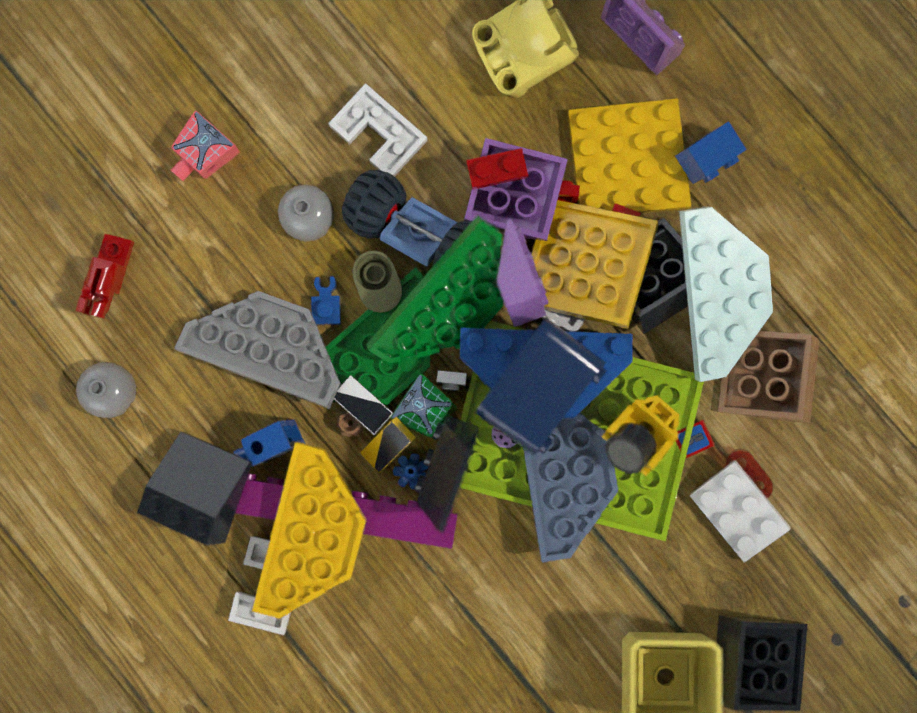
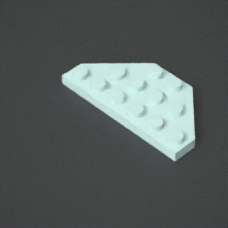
M701 207L680 211L694 373L695 380L703 382L726 377L773 313L769 256L713 208Z

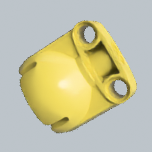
M517 0L489 19L481 20L475 24L472 31L475 45L490 77L500 92L512 97L523 96L527 89L573 63L579 56L575 38L560 10L554 8L547 11V9L553 7L552 0ZM492 29V37L485 41L486 32ZM516 77V86L509 90L508 83L510 79Z

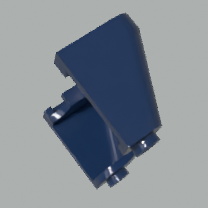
M546 319L480 404L475 414L532 454L536 455L538 452L544 454L554 441L550 438L553 430L591 382L597 385L605 375L607 370L603 367L606 362L554 322Z

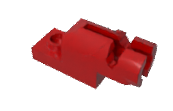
M104 234L98 258L92 257L82 286V294L79 296L75 311L89 316L91 314L101 319L105 318L113 295H119L134 246L132 240Z

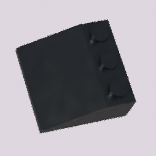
M664 217L658 220V228L631 317L643 334L688 307L682 237Z
M448 415L444 424L440 422L437 424L433 439L438 440L435 450L429 448L423 464L428 466L426 476L420 474L414 490L419 492L418 505L436 530L441 533L445 531L479 431V426Z
M180 432L148 481L137 513L205 546L223 544L226 542L253 462L186 432Z
M719 615L716 644L722 649V707L733 711H800L808 624Z

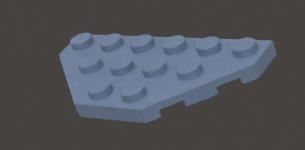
M581 413L573 419L563 418L550 436L554 441L544 454L538 452L534 455L523 448L541 562L571 558L581 541L589 533L604 509L618 492L615 469L605 453V445L608 441L601 437L605 431L586 419Z

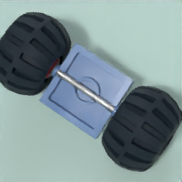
M381 170L365 171L357 177L349 188L342 206L343 219L355 234L365 238H380L384 243L425 266H428L433 259L434 266L472 222H456L413 197L406 203V191L401 182L391 173Z

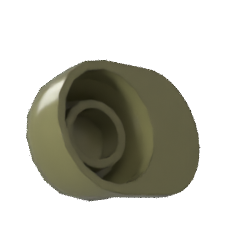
M368 251L360 255L354 263L352 273L361 301L368 309L375 312H386L393 309L399 303L402 296V286L393 262L387 255L378 251Z

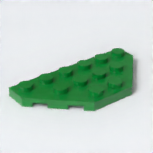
M477 215L366 344L368 350L388 363L401 361V358L417 355V357L432 355L440 353L439 349L449 347L460 349L461 328L483 329L504 306V299L497 282L501 260L500 246H502V234L500 231Z
M416 267L400 280L402 296L399 303L393 309L386 312H375L368 309L326 346L340 381L339 388L351 375L383 405H389L415 382L420 373L424 374L430 368L431 355L422 357L411 355L402 357L399 362L388 363L370 352L366 346L369 340L424 278Z

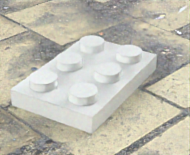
M736 460L690 493L693 501L743 562L749 560L790 530L789 524Z

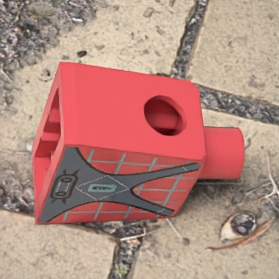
M195 111L172 144L171 149L181 159L171 171L181 181H184L194 170L206 179L238 155L240 151L234 143L200 113Z

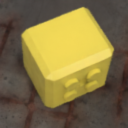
M629 632L622 639V713H722V649L702 633ZM664 668L670 669L673 675L671 681L667 684H661L657 679L658 672Z

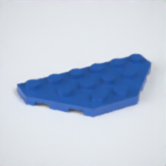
M461 328L460 359L492 390L536 330ZM567 332L604 360L606 364L603 368L607 372L597 385L591 382L563 418L573 419L632 363V334Z

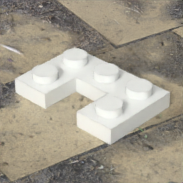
M366 83L328 123L329 127L348 144H351L367 125L372 127L386 142L373 155L370 163L378 170L389 172L394 177L427 141V137Z
M251 536L244 564L263 569L270 540ZM239 591L236 592L228 621L285 635L291 612L280 619L252 612L256 596Z

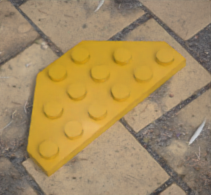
M296 442L294 445L252 612L280 619L294 609L312 601L327 590L352 577L367 519L328 453L323 448L301 442Z

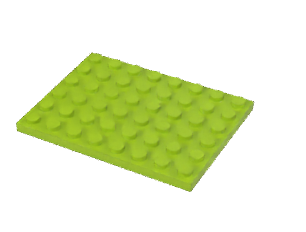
M490 321L484 327V329L525 330ZM632 357V363L580 412L586 419L606 431L635 400H645L647 397L658 395L679 414L677 431L686 428L681 451L676 441H674L673 446L647 476L640 471L629 474L614 467L618 492L602 512L596 522L597 524L666 541L704 381L699 382L695 380V373ZM473 371L461 420L479 426V431L460 488L532 507L523 447L518 443L510 448L498 446L492 439L493 426L475 414L491 390Z

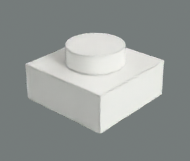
M438 371L437 384H443L442 389L459 391V386L465 387L466 373Z

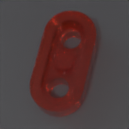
M745 449L733 450L727 457L726 466L738 458H743L746 461V465L742 469L753 482H763L764 487L760 490L768 499L773 492V482L770 476L751 452Z

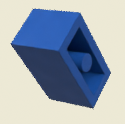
M728 121L675 157L692 184L702 179L707 183L719 175L717 169L722 166L727 169L740 161L737 156L747 149Z

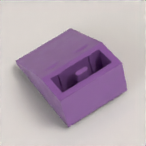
M509 219L506 224L497 282L512 323L516 327L546 316L544 305L549 303L542 281L535 269L536 266L532 255L528 251L521 227L515 229L512 219Z

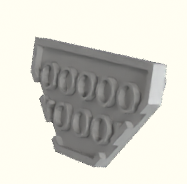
M257 291L248 295L249 298L235 304L232 302L212 311V314L204 318L194 319L185 324L174 348L176 351L330 409L340 381L309 309Z

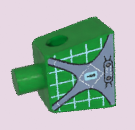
M420 373L390 418L393 420L397 417L407 428L433 439L438 422L444 424L446 416L452 417L458 407Z

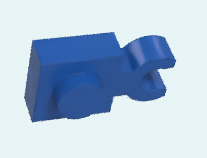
M331 276L330 285L327 288H323L320 285V278L315 277L314 286L319 292V296L311 297V310L316 325H341L340 296H332V292L336 289L335 278Z

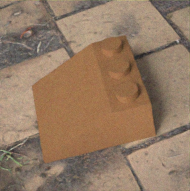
M759 331L729 374L722 378L718 412L810 424L819 339L813 334Z

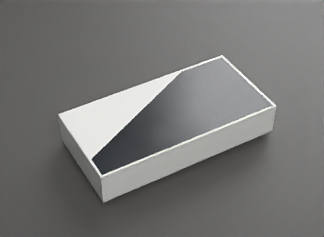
M351 375L337 390L334 400L374 435L393 414Z

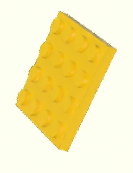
M678 98L568 110L576 185H580L579 205L612 211L616 203L641 214L689 209L691 207L688 176L675 157L684 150Z
M557 200L547 241L536 240L531 254L549 303L544 305L545 310L628 329L658 228V221Z

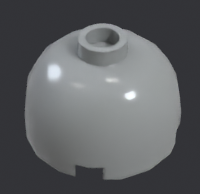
M305 184L295 186L286 191L280 199L278 216L280 224L288 235L300 241L308 242L317 240L328 232L334 219V210L326 193L315 186Z
M100 362L89 366L81 373L77 381L76 395L79 404L88 413L100 418H114L125 413L126 409L133 403L136 397V384L133 376L124 367L116 363Z

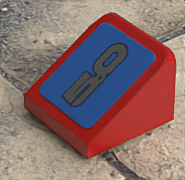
M700 420L693 425L686 458L715 446L704 420ZM686 428L677 431L678 438L675 441L680 451Z

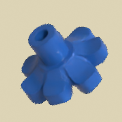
M415 453L410 455L409 460L406 456H401L398 459L401 466L394 467L393 469L395 476H401L398 484L401 487H405L409 483L410 488L415 489L420 474L426 476V473L423 472L428 469V466L423 465L425 460L419 462V455ZM409 469H413V474L409 473Z

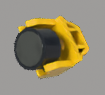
M658 395L647 397L645 400H635L601 436L608 441L605 445V453L608 460L622 472L632 474L640 471L647 476L678 438L679 414Z

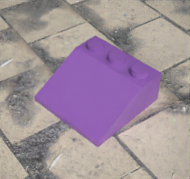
M606 0L601 18L656 75L681 54L685 46L683 38L676 30H671L664 23L661 14L656 10H651L645 4V0Z
M485 138L481 157L522 147ZM522 148L528 178L472 190L464 221H473L479 215L497 228L501 234L505 235L507 220L512 219L515 229L521 227L524 238L547 241L568 159Z

